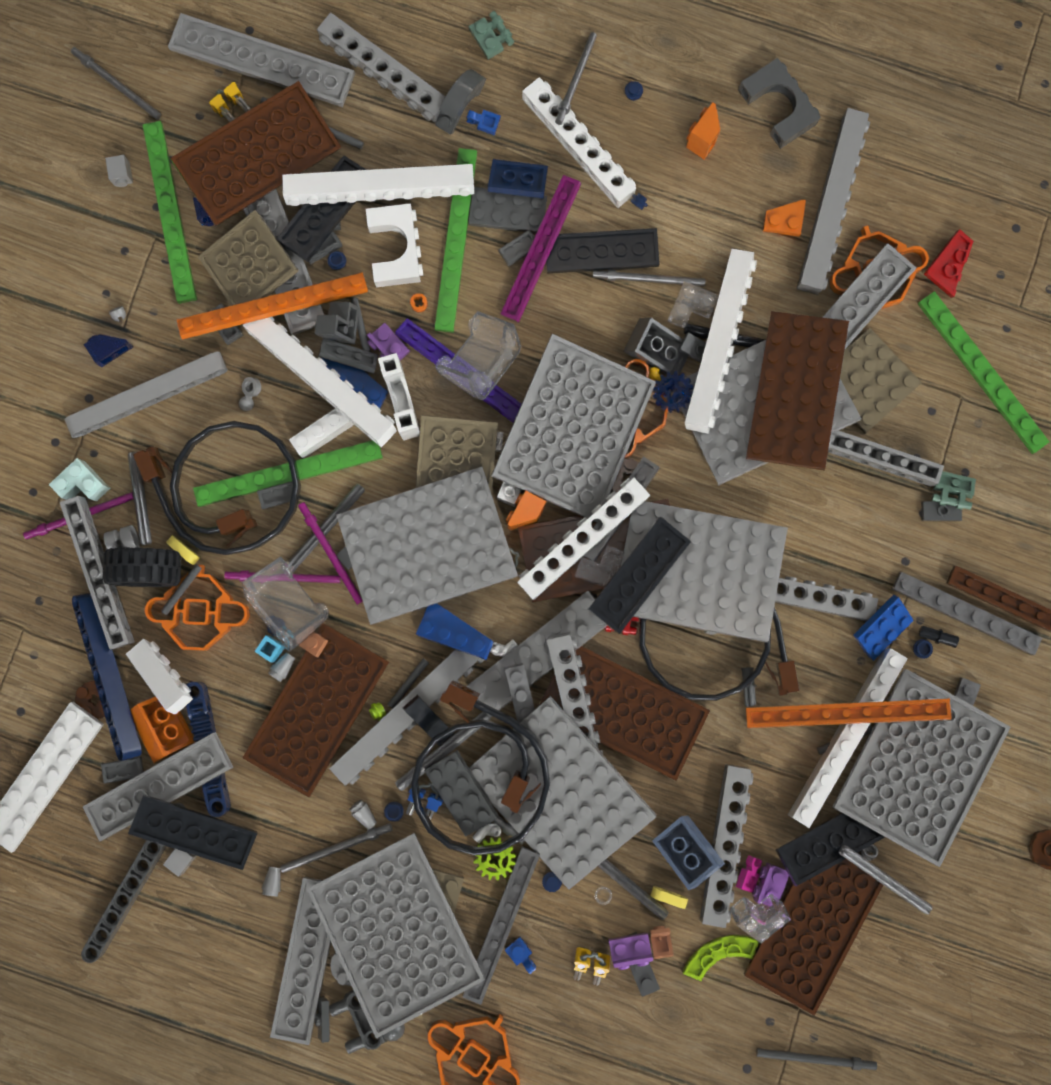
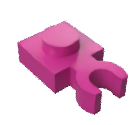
M752 856L747 857L746 869H741L736 884L737 888L751 893L754 892L760 875L757 873V870L761 867L762 860Z

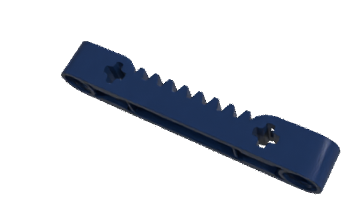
M200 681L187 684L191 690L189 694L193 700L186 705V709L191 721L190 725L193 728L192 733L194 734L193 740L195 743L216 732L208 689ZM194 686L199 688L198 696H194L192 693ZM224 772L202 785L207 811L213 817H220L226 814L231 807ZM217 801L222 803V811H218L215 808Z

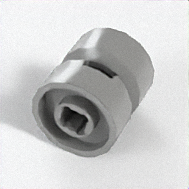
M132 525L120 528V531L112 530L104 533V542L107 549L140 548L138 534Z

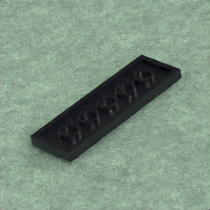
M343 155L331 172L366 169ZM356 202L304 204L276 239L282 246L306 262H309Z
M657 228L559 234L546 261L547 274L659 267Z
M659 517L588 610L616 633L620 634L691 541L665 519Z
M144 794L128 834L243 870L257 836V831Z
M841 813L775 850L794 886H798L845 860L846 858L839 854V849L842 845H846L858 853L885 837Z

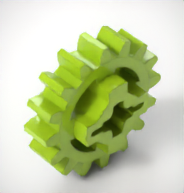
M491 836L490 842L483 839V846L502 843L500 836L497 841H494L493 836ZM511 846L500 853H493L494 856L499 855L498 863L495 860L491 861V854H487V858L482 861V855H475L478 858L474 859V863L479 864L476 870L483 871L482 877L488 874L489 880L492 879V876H495L498 881L500 875L506 878V871H513L510 865L516 864L514 860H511L516 857V853H511L514 847ZM508 855V862L504 867L502 861ZM487 868H496L497 871H491Z

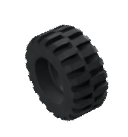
M124 547L106 549L103 554L102 580L105 584L128 587H172L180 583L181 555L177 551Z

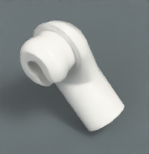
M513 639L506 645L494 642L490 652L495 656L504 657L518 645Z
M489 823L480 828L472 838L480 844L485 836L498 837L501 834V829L496 823Z

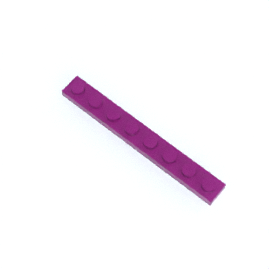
M565 175L562 176L500 313L502 316L516 322L520 321L581 186L580 181Z

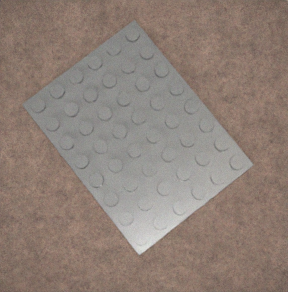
M551 334L491 476L588 519L593 515L591 511L599 504L603 506L607 501L606 498L611 492L656 381Z
M766 340L729 357L727 362L730 363L728 375L724 374L723 381H725L724 390L718 396L720 406L718 410L714 411L713 415L716 417L714 427H710L709 434L691 430L718 486L769 463L746 459ZM698 372L670 385L685 419ZM841 379L839 381L831 434L861 420Z
M483 467L336 515L370 625L518 577Z
M644 501L631 513L621 566L659 517L665 519L691 541L633 617L768 643L787 527Z
M904 669L887 701L950 698L952 719L876 723L832 807L940 867L1011 727L915 673Z
M550 696L520 722L535 735L545 752L551 782L543 812L524 840L536 853L540 854L539 857L569 890L654 820L657 814ZM513 728L527 746L530 762L526 774L530 777V780L520 800L522 801L530 790H533L541 783L529 799L523 802L518 813L511 811V808L501 804L502 798L516 770L521 772L523 766L521 751L513 739L505 735L473 763L469 769L489 801L512 827L520 833L539 805L544 781L541 760L529 739Z
M415 833L307 888L309 896L376 1039L485 980Z

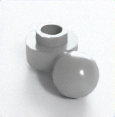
M253 377L245 378L242 383V391L245 396L239 400V407L243 411H250L254 407L252 397L257 396L261 391L259 379Z

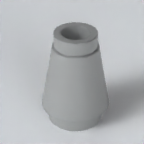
M285 653L269 668L271 670L268 674L281 682L282 679L286 678L295 658Z
M359 800L349 809L351 816L368 830L377 823L366 802Z
M269 867L261 888L263 890L262 895L278 897V893L281 892L280 868Z

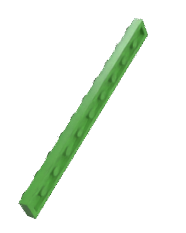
M161 121L143 124L176 300L179 304L195 301L197 296L163 124Z
M459 148L457 165L473 164L474 179L477 150ZM472 194L468 196L452 195L435 331L454 333Z
M934 291L918 303L919 307L1030 453L1034 454L1047 445L1050 441Z
M372 440L297 460L296 463L299 478L304 480L383 459L380 446ZM289 463L195 487L193 490L197 506L202 507L292 482Z

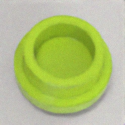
M380 702L371 704L369 712L372 718L380 721L386 716L384 707Z

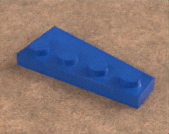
M321 358L325 361L326 367L329 370L333 368L338 372L339 378L343 382L347 380L351 383L356 393L360 391L364 394L370 405L374 403L381 408L388 395V391L361 369Z
M439 604L427 607L416 632V635L421 638L487 660L494 643L491 639Z

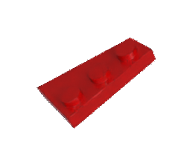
M960 229L954 233L924 273L928 279L951 298L955 297L957 284L961 280L964 264L968 260L974 242Z

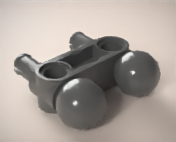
M354 990L346 993L344 999L329 1006L332 1017L347 1010L350 1011L359 1032V1037L345 1043L348 1054L362 1048L367 1050L377 1049L387 1041H397L404 1034L405 1026L403 1024L378 1037L379 1039H373L370 1035L373 1031L360 1003L354 998L356 996Z

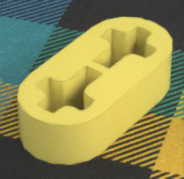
M172 535L166 541L172 549L179 552L190 564L195 565L200 559L193 550L176 536Z
M653 886L650 894L654 899L683 909L686 908L688 902L687 897L657 886Z

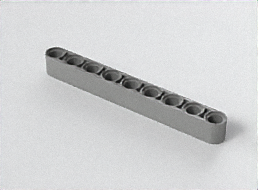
M213 352L74 413L64 420L71 437L78 438L227 372L228 369L221 353Z

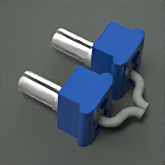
M429 782L428 785H420L419 790L421 799L426 794V790L422 787L429 788L431 786L432 791L435 792L430 793L427 798V815L431 820L434 812H437L439 806L442 805L443 800L433 784ZM412 788L409 790L408 801L410 803L406 811L407 815L410 811V816L414 811Z

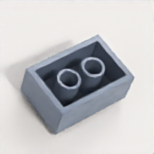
M689 815L681 816L652 840L688 890L699 886L725 864Z

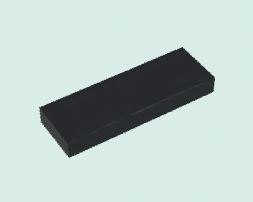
M418 694L403 707L404 711L431 738L449 728ZM452 733V734L446 736L445 738L439 740V741L437 742V744H438L439 746L442 745V744H443L448 738H450L454 733Z

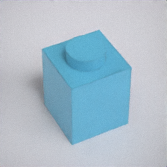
M265 635L255 652L269 662H276L286 646L272 636Z

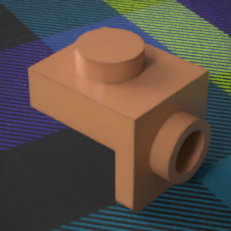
M307 628L301 635L298 645L312 655L319 657L328 640L317 634L316 631Z
M665 926L654 927L653 930H650L653 958L673 957L670 928H665Z

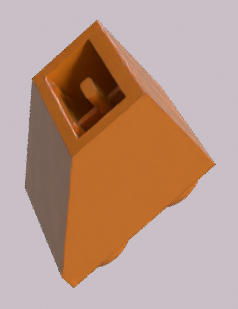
M713 102L709 108L705 107L699 116L701 118L698 123L695 121L689 129L690 133L686 138L688 140L686 148L704 160L715 146L720 133L717 108Z
M525 491L524 494L520 493L515 502V506H517L515 511L511 510L507 516L506 523H508V529L514 530L520 526L537 523L546 506V501L528 491Z

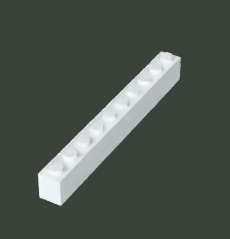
M473 164L282 175L283 197L286 205L292 206L299 204L316 205L327 202L335 204L345 201L353 203L362 200L371 202L380 199L431 198L432 196L450 197L451 195L468 196L474 194Z
M731 249L685 420V426L688 430L709 434L710 427L713 428L715 425L716 417L713 416L714 411L718 410L720 406L718 396L724 390L725 381H723L724 374L728 375L730 363L727 362L734 353L733 340L738 338L739 329L737 325L738 322H742L744 313L741 311L742 306H746L748 299L746 291L747 288H751L753 277H750L751 272H755L757 260H754V252Z
M273 317L243 324V327L254 339L377 445L382 447L397 432L394 426L395 422L388 415L384 417L377 405L374 403L370 405L364 394L360 391L356 393L351 383L347 380L343 382L339 378L338 372L333 368L329 370L324 360L320 357L316 359L310 348L307 346L303 348L297 337L293 334L289 336L283 325L280 323L276 325L273 322Z
M886 648L879 656L853 703L883 702L908 658L891 648ZM870 723L839 725L830 741L829 747L822 754L788 813L790 817L810 828Z

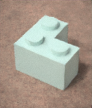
M78 458L49 484L65 500L75 497L82 491L89 499L98 501L111 489L85 461Z

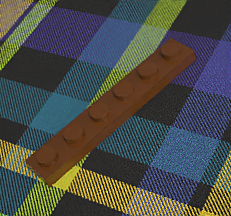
M953 566L946 584L1051 632L1050 609L958 566Z

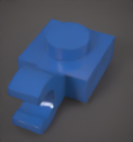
M469 110L467 122L478 124L477 130L495 136L501 116L483 110L482 114Z
M519 936L505 948V952L516 966L522 962L525 969L531 974L536 970V965L529 958L532 951Z

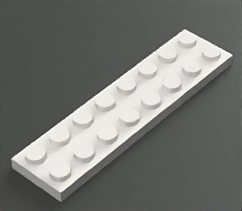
M75 702L69 703L0 801V845L11 853L18 848L104 725Z

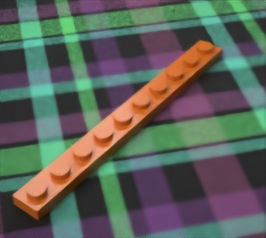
M362 272L177 319V324L183 340L366 293L368 288Z
M950 698L746 708L747 728L952 719Z

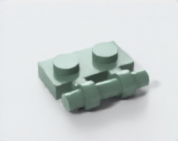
M495 11L489 14L492 19L491 22L488 23L484 17L469 26V31L488 60L504 51L502 43L505 41L508 46L514 44L512 33L509 29H506L503 19ZM497 28L501 34L496 36L493 32L494 29Z
M942 471L939 484L934 485L933 490L941 491V494H933L931 500L938 502L939 505L945 506L947 504L956 506V509L962 510L964 508L971 510L972 502L965 500L966 498L972 499L974 496L976 479ZM948 494L957 495L958 499L948 497Z

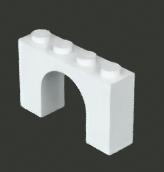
M411 203L366 209L367 225L370 233L395 231L402 234L407 240V249L399 259L389 262L372 263L376 287L421 282L420 276H423L422 264L418 263V258L421 257L420 246H416L419 233L418 228H414V221H417L416 210H412Z
M397 353L378 358L382 375L393 403L394 418L403 441L420 436V428L402 364Z

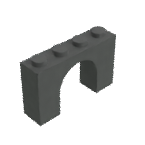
M778 58L740 83L738 91L748 105L769 92L781 93L790 100L792 114L773 126L770 132V136L780 149L816 126L821 118L818 109L812 106L807 94L801 91L797 80L791 77L786 65L780 62Z

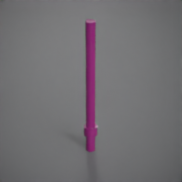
M133 492L90 507L91 515L134 500ZM65 517L48 524H39L37 528L24 532L23 536L27 540L38 535H46L51 530L67 525Z
M305 502L299 504L298 507L305 517L306 525L311 527L355 603L358 605L363 602L318 526V520L315 515L311 514Z
M240 570V572L225 571L224 574L225 579L240 580V582L264 580L341 583V578L337 575L249 572V570Z

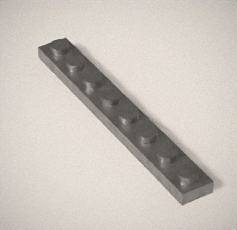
M899 572L892 587V590L1030 655L1036 654L1042 637L903 572Z
M523 846L521 847L516 864L513 867L477 959L485 980L464 991L463 998L480 1005L482 1004L540 854Z

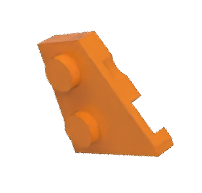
M806 200L767 210L763 231L800 237Z

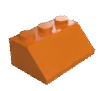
M156 696L130 709L135 728L153 763L167 758L195 743L181 711L177 714L166 711Z

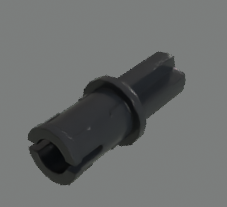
M921 626L919 629L920 637L935 641L936 644L942 643L956 648L958 645L959 637L945 633L942 629L936 630L927 626Z

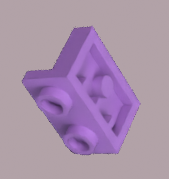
M386 323L372 334L370 332L367 334L369 339L367 343L374 351L376 349L380 351V358L397 353L401 361L410 353V350Z
M766 863V866L761 868L759 875L761 879L759 885L755 886L752 896H754L753 900L756 903L764 904L777 910L789 874L783 868Z
M648 933L608 939L613 967H618V970L628 969L629 965L634 964L646 966L649 962L653 961Z

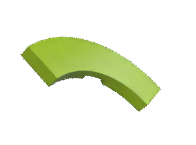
M727 935L713 939L694 952L687 961L682 973L702 981L709 968L723 958L745 957L752 959L759 940L744 935Z

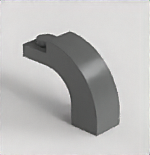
M472 69L465 71L447 93L439 109L441 112L435 125L448 134H453L464 109L474 97L480 95L487 78Z

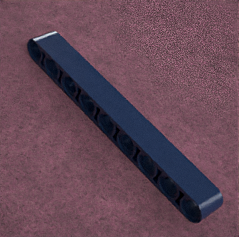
M91 593L75 595L72 597L73 609L116 756L119 761L141 756V744L113 650L109 649Z

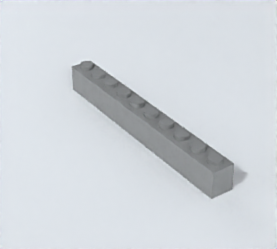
M847 108L842 117L797 285L798 290L819 295L827 287L828 279L826 275L827 272L831 271L833 261H830L831 256L835 254L838 246L835 243L836 237H839L841 234L842 226H840L841 219L844 220L847 208H844L845 203L849 202L852 193L849 188L850 185H853L856 178L854 170L860 163L861 156L858 155L865 144L864 132L867 133L870 126V121H868L869 113Z
M455 649L329 769L345 786L349 783L353 785L360 778L358 774L363 769L367 772L375 764L373 760L377 756L383 757L389 751L387 747L392 742L396 744L403 738L402 732L406 729L410 731L417 724L403 709L410 700L418 694L429 707L434 702L440 703V698L443 692L447 690L449 684L453 680L460 683L458 679L463 675L467 677L474 670L472 666L477 661L481 664L484 659Z

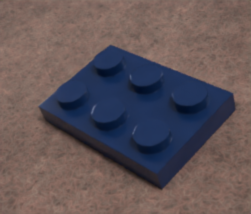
M493 159L488 192L544 199L548 166Z

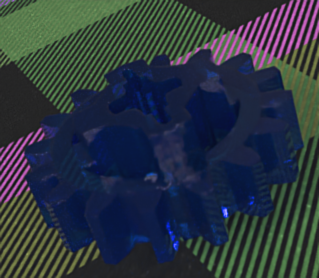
M668 371L666 377L661 374V381L655 380L657 387L653 388V392L656 394L652 396L654 400H657L655 402L656 405H661L663 411L668 408L669 413H672L673 409H676L677 413H679L680 407L686 409L685 404H690L691 399L689 397H692L693 392L691 390L694 389L693 384H690V378L685 379L684 373L679 376L677 371L674 372V375H671ZM679 382L683 383L686 389L680 387ZM676 389L677 392H674L671 396L670 392H673V390ZM661 395L667 397V402L662 399Z

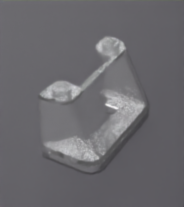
M477 311L468 323L471 335L452 359L448 356H443L437 361L435 367L440 375L474 398L484 400L520 353L521 342L514 324Z
M279 557L244 580L242 586L248 603L285 649L290 652L328 618L329 611L323 603L313 602L294 579L292 573L294 569L291 563Z

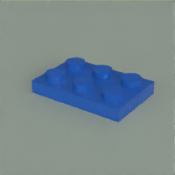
M893 594L853 636L866 655L874 661L914 620L900 598Z

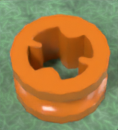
M418 293L411 297L410 304L414 311L423 312L427 309L428 302L423 294ZM419 299H422L423 305L416 307L415 300L419 301Z

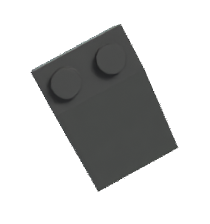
M651 317L639 318L623 351L634 359L643 360L649 367L659 368L660 372L674 379H678L688 358V355L678 350L683 339Z

